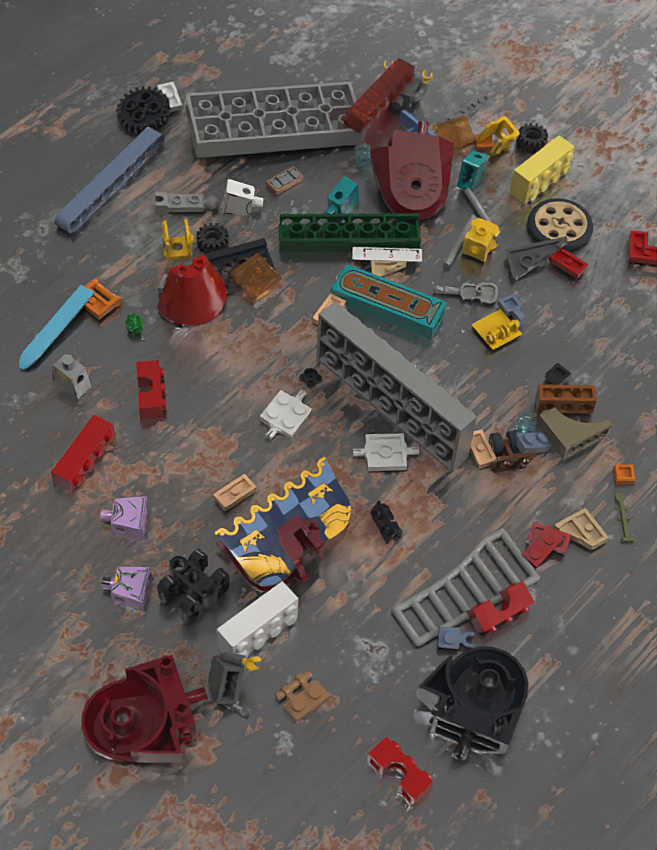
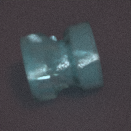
M358 144L354 148L355 164L358 167L365 168L371 165L369 156L371 147L368 144Z
M530 413L520 414L515 430L518 433H534L536 426L535 416Z

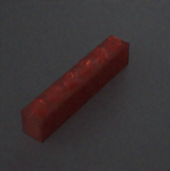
M398 58L346 111L343 124L360 134L364 129H368L374 119L377 120L380 113L387 109L389 103L395 101L398 94L405 90L406 85L412 83L415 78V66Z

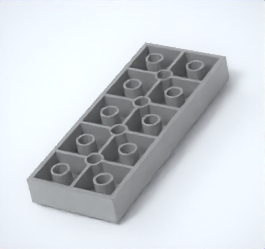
M351 82L186 94L185 110L196 158L363 144L365 126Z
M333 302L319 313L316 359L452 473L468 460L477 418L473 411L465 408L457 398L449 395L442 386H438L427 374L422 373L414 363L409 362L399 351L389 346L387 341L378 337L371 328H367L344 306Z

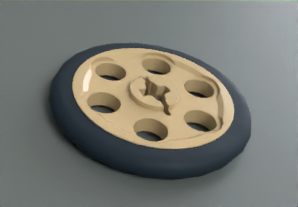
M552 198L538 203L528 216L529 230L538 242L555 239L549 235L550 233L557 234L558 237L556 238L567 236L566 234L568 233L574 234V238L567 236L568 244L562 247L565 250H572L585 244L593 232V222L588 211L580 204L568 199ZM552 210L555 214L551 215L548 214L546 211ZM568 210L572 214L567 215L563 211ZM543 221L546 222L548 225L542 226L539 224V222ZM574 222H580L582 226H576Z

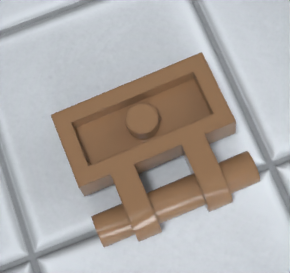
M309 670L303 674L299 673L296 675L292 682L288 685L284 684L274 694L278 701L284 697L288 700L283 705V708L296 723L330 699V695L317 680L311 685L307 682V680L313 677ZM300 686L303 691L295 696L292 691Z

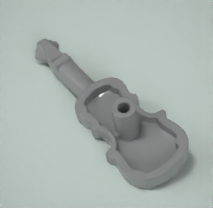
M466 282L460 288L440 287L439 285L434 287L436 294L441 292L444 294L460 295L463 300L473 301L476 299L481 304L491 305L495 303L498 296V288L494 283L482 282L481 285H475V283Z

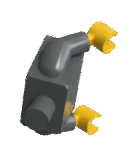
M385 60L384 69L386 71L383 73L382 88L385 95L388 96V102L392 103V107L396 110H400L402 106L409 108L413 103L423 99L429 86L428 82L433 79V73L431 72L429 77H425L427 70H424L422 73L423 82V79L396 72L390 74V71L394 68V63L392 61V66L387 67Z

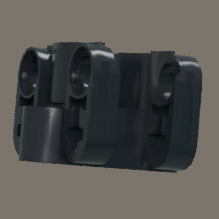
M201 549L193 551L188 559L183 556L173 557L169 562L170 575L163 577L157 585L158 598L164 604L169 603L176 596L179 597L181 589L188 594L179 604V617L187 625L193 623L200 612L213 606L217 602V598L222 597L230 586L229 574L222 568L215 570L209 577L203 573L206 567H208V556ZM178 567L183 568V569H181V570H175V568H178Z

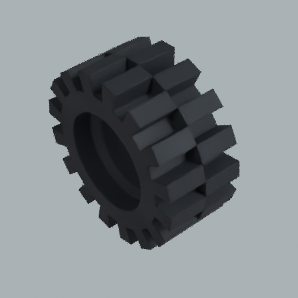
M526 123L518 130L517 147L519 146L520 150L524 149L523 152L529 151V154H532V152L535 154L546 146L548 132L546 128L543 129L542 125L538 127L537 123L535 125L529 123L528 126ZM527 137H534V138H536L537 140H531V139H528Z
M209 223V226L204 224V228L200 227L199 231H197V247L201 253L204 251V254L228 248L229 234L223 225L219 227L218 223H215V225ZM210 237H216L219 240L211 242L207 241L206 239Z

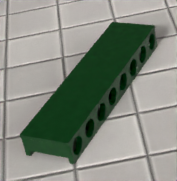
M280 214L279 253L353 252V247L420 249L419 214ZM291 219L293 222L286 224L283 223V220ZM302 219L310 220L307 224H303L300 221ZM326 219L328 222L321 224L318 223V220ZM337 219L345 220V222L341 224L336 223L335 221ZM361 219L363 222L353 223V220ZM372 219L380 220L379 223H371L370 221ZM390 219L398 220L396 223H388ZM407 219L415 220L413 223H406L405 221Z

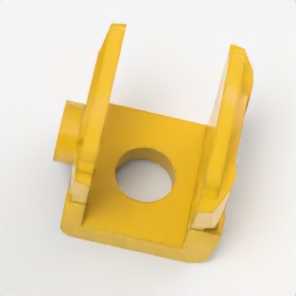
M503 116L497 121H491L482 130L477 141L480 143L494 134L499 140L489 153V156L493 157L499 154L501 150L507 151L513 140L518 137L519 131L506 116ZM504 128L508 131V135L504 134Z
M477 218L472 220L471 230L464 237L461 253L485 262L487 254L498 246L493 237L496 238L500 231L499 226L494 223Z
M184 219L185 236L169 238L166 220L162 223V241L165 247L164 255L167 260L192 257L191 245L194 244L193 234H190L187 219ZM175 245H180L183 247L181 250L173 249Z

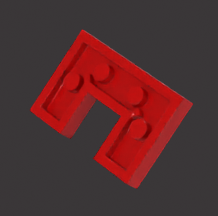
M630 231L629 262L657 265V247L648 246V232Z

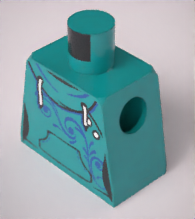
M472 151L462 161L457 187L464 190L470 188L472 192L474 191L485 173L488 157L484 153Z
M344 176L328 195V208L324 211V214H349L360 204L358 184Z

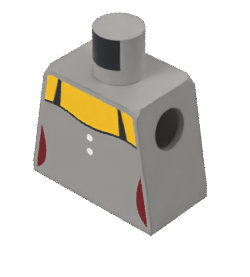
M65 354L53 364L52 380L75 398L79 399L91 388L85 367L74 360L71 355Z

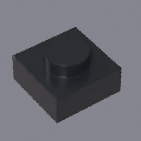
M556 363L546 372L545 378L554 385H563L571 378L572 373L559 363Z

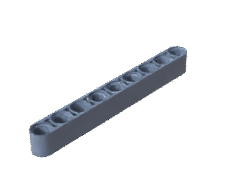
M147 127L57 214L54 220L55 225L69 233L74 232L162 145L164 135Z

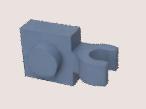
M514 294L498 300V306L507 317L512 315L513 320H518L520 325L524 324L522 320L525 318L522 312L523 305Z

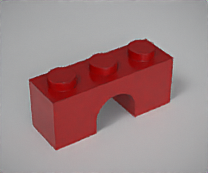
M159 360L136 362L138 388L151 389L147 392L138 393L140 419L163 418V410H166V398L162 399V394H165V383H161V379H164V368H160Z
M524 581L515 582L499 592L503 599V606L500 610L495 609L490 600H486L466 611L477 633L485 632L488 634L497 629L495 625L500 622L505 624L514 619L512 615L517 612L520 615L530 609L529 605L535 602Z
M386 736L368 753L367 762L381 776L389 770H398L404 775L405 779L399 783L397 792L412 807L431 791L433 785L431 776L426 771H421L416 766L415 760L409 755L406 756L394 740L391 741Z

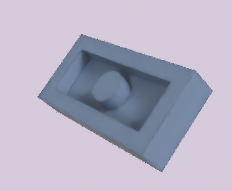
M543 432L515 434L517 447L521 453L548 452L552 448L547 436Z

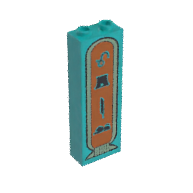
M349 264L346 265L344 270H340L337 282H333L330 289L333 295L346 301L347 307L432 339L440 324L447 304L445 301Z

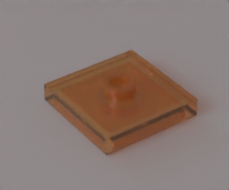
M466 115L434 125L437 136L454 143V151L477 144Z
M258 252L230 272V276L254 300L281 280V276Z

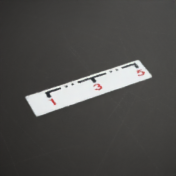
M353 247V260L422 262V249Z

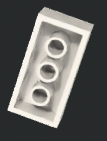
M283 581L217 629V648L222 653L235 652L245 655L247 658L250 652L254 649H260L266 640L270 637H276L282 628L286 625H292L297 620L298 597Z

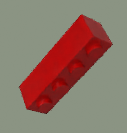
M93 415L51 471L53 483L71 492L77 486L79 487L86 473L93 469L97 458L103 455L105 447L114 440V424Z

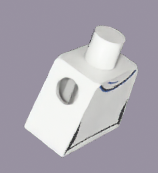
M228 179L221 214L248 216L252 207L262 208L263 198L254 196L255 188L253 186Z

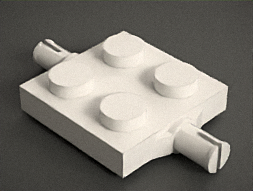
M282 390L278 392L259 418L260 421L267 424L270 428L265 434L266 439L271 441L276 433L283 434L289 439L293 438L312 413V409L301 402L306 396L305 391L300 390L295 397L288 395Z
M404 433L366 434L365 448H353V457L365 456L368 471L407 470V455H419V447H407Z

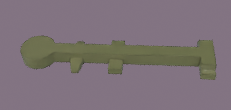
M619 492L616 494L615 500L619 503L616 510H620L621 516H617V518L622 520L625 536L620 540L621 543L635 542L634 538L629 536L627 520H630V517L626 516L625 510L628 507L624 506L626 496L624 493Z

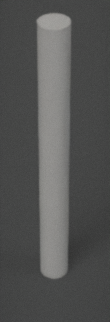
M465 189L464 193L480 219L490 221L471 189ZM498 235L496 238L493 237V239L499 242L501 237Z
M471 215L443 264L445 268H449L463 244L465 235L471 230L472 220L477 219L475 215Z

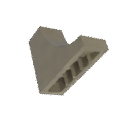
M555 407L550 410H544L539 415L537 423L538 428L547 436L550 443L563 459L608 436L613 425L609 419L597 423L578 422L566 417Z

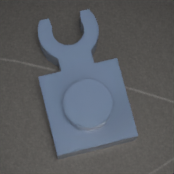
M439 626L437 647L459 649V643L466 648L473 647L474 644L466 642V637L474 636V633L465 632L460 634V628Z

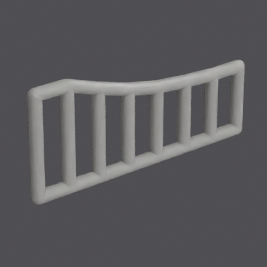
M500 528L483 537L471 552L445 576L409 599L392 607V613L415 646L419 647L438 636V627L434 625L419 604L426 597H429L446 621V623L440 626L454 628L470 619L466 612L470 609L451 583V580L458 574L479 603L487 600L465 570L472 561L497 594L488 600L491 601L493 606L503 601L499 593L503 590L478 556L484 547L512 584L520 581L491 543L492 541L501 537L530 577L522 580L526 587L540 580L538 573L522 555V552L505 529ZM443 586L463 612L455 618L452 617L435 593ZM411 606L429 631L420 637L402 613V611Z

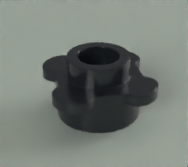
M307 368L303 374H300L299 379L304 381L307 387H313L317 381L322 380V376L318 374L316 369Z

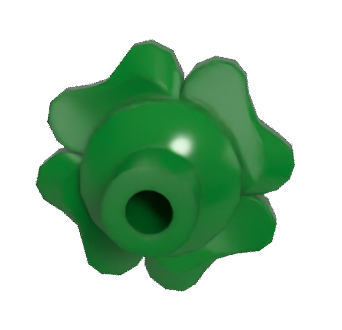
M137 313L127 315V320H125L127 331L131 332L132 335L142 332L141 328L144 326V321Z

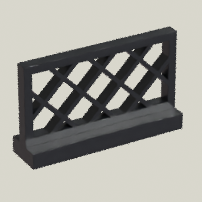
M265 238L204 254L218 273L227 275L225 280L227 293L275 281L279 278L267 249ZM265 254V262L256 260L257 255ZM246 259L250 263L247 267L238 264L239 261ZM228 263L233 268L228 272L222 269V266ZM253 263L261 266L259 272L250 269ZM235 268L245 271L242 277L233 274ZM265 268L270 270L273 275L266 277L261 273ZM247 273L256 276L253 281H248L244 278ZM230 277L239 281L235 286L229 285L227 282Z

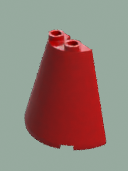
M204 254L192 259L193 263L190 266L180 264L170 268L157 305L159 313L168 321L182 324L185 327L200 326L213 320L222 311L227 297L226 285L223 278Z

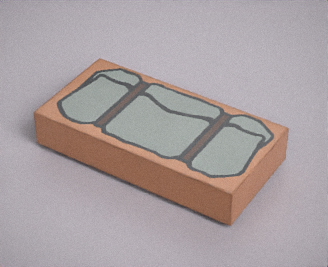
M291 166L267 180L266 186L278 195L303 181L304 175L294 166Z

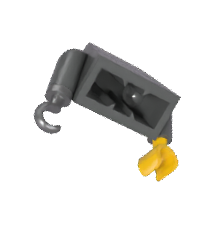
M224 652L221 655L213 656L208 683L216 704H222L232 711L238 710L242 717L250 716V709L247 708V714H245L237 700L244 673L243 666L245 665L248 671L260 669V667L254 664V662L261 661L260 657L255 656L247 659L245 655L235 652Z

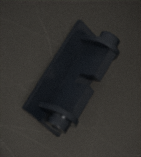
M378 500L370 514L386 544H388L392 538L400 539L402 537V530L397 521L391 522L394 516L389 505L381 504L380 500Z

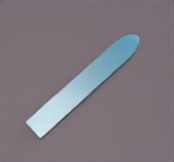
M83 285L78 287L23 351L19 360L21 370H26L40 358L94 295V291Z

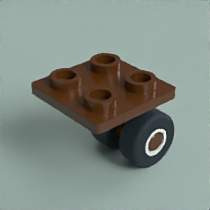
M516 430L507 431L506 437L503 438L499 432L489 435V444L495 456L502 455L504 452V456L497 457L490 465V470L504 472L512 467H515V470L524 469L535 457V452L513 455V453L520 451L515 434H518Z

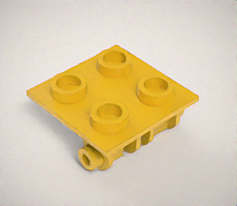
M501 309L471 324L492 350L522 335L518 329L520 326L519 321L510 320Z

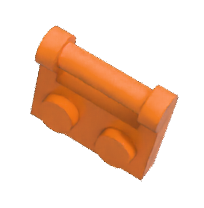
M93 279L84 286L94 291V295L83 308L99 320L113 308L119 307L123 302L120 296H115L102 286L98 279ZM95 290H97L98 292H100L103 296H105V297H106L107 299H109L110 301H106L103 297H101L99 294H97V293L95 292Z

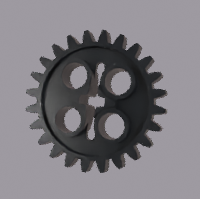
M142 86L141 90L136 87L135 92L129 90V95L124 94L125 99L120 98L121 103L117 104L116 116L120 125L125 130L129 129V132L135 130L136 134H138L140 130L143 132L147 127L157 130V125L163 126L162 120L167 121L166 116L170 115L169 99L166 93L163 94L162 90L158 91L157 87L153 90L151 86L147 89Z

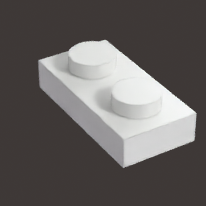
M174 82L157 85L158 91L162 90L163 94L166 93L171 107L169 112L182 110V104Z

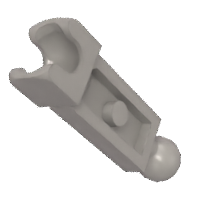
M155 193V213L157 215L168 214V212H204V206L213 210L219 205V200L215 196H209L207 199H204L203 194Z

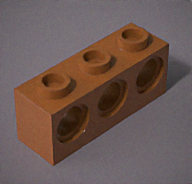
M538 385L535 396L537 413H542L544 410H550L555 407L560 413L593 414L597 402L595 385Z

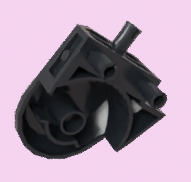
M478 646L466 650L453 661V656L450 655L418 686L416 696L432 710L429 722L432 725L431 733L457 743L452 755L457 759L460 751H462L459 760H466L469 748L482 754H506L528 696L529 682L524 667L510 653L493 646Z

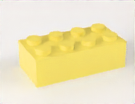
M558 135L514 170L509 194L524 205L530 200L533 201L540 192H544L550 184L556 183L560 176L569 172L575 146Z

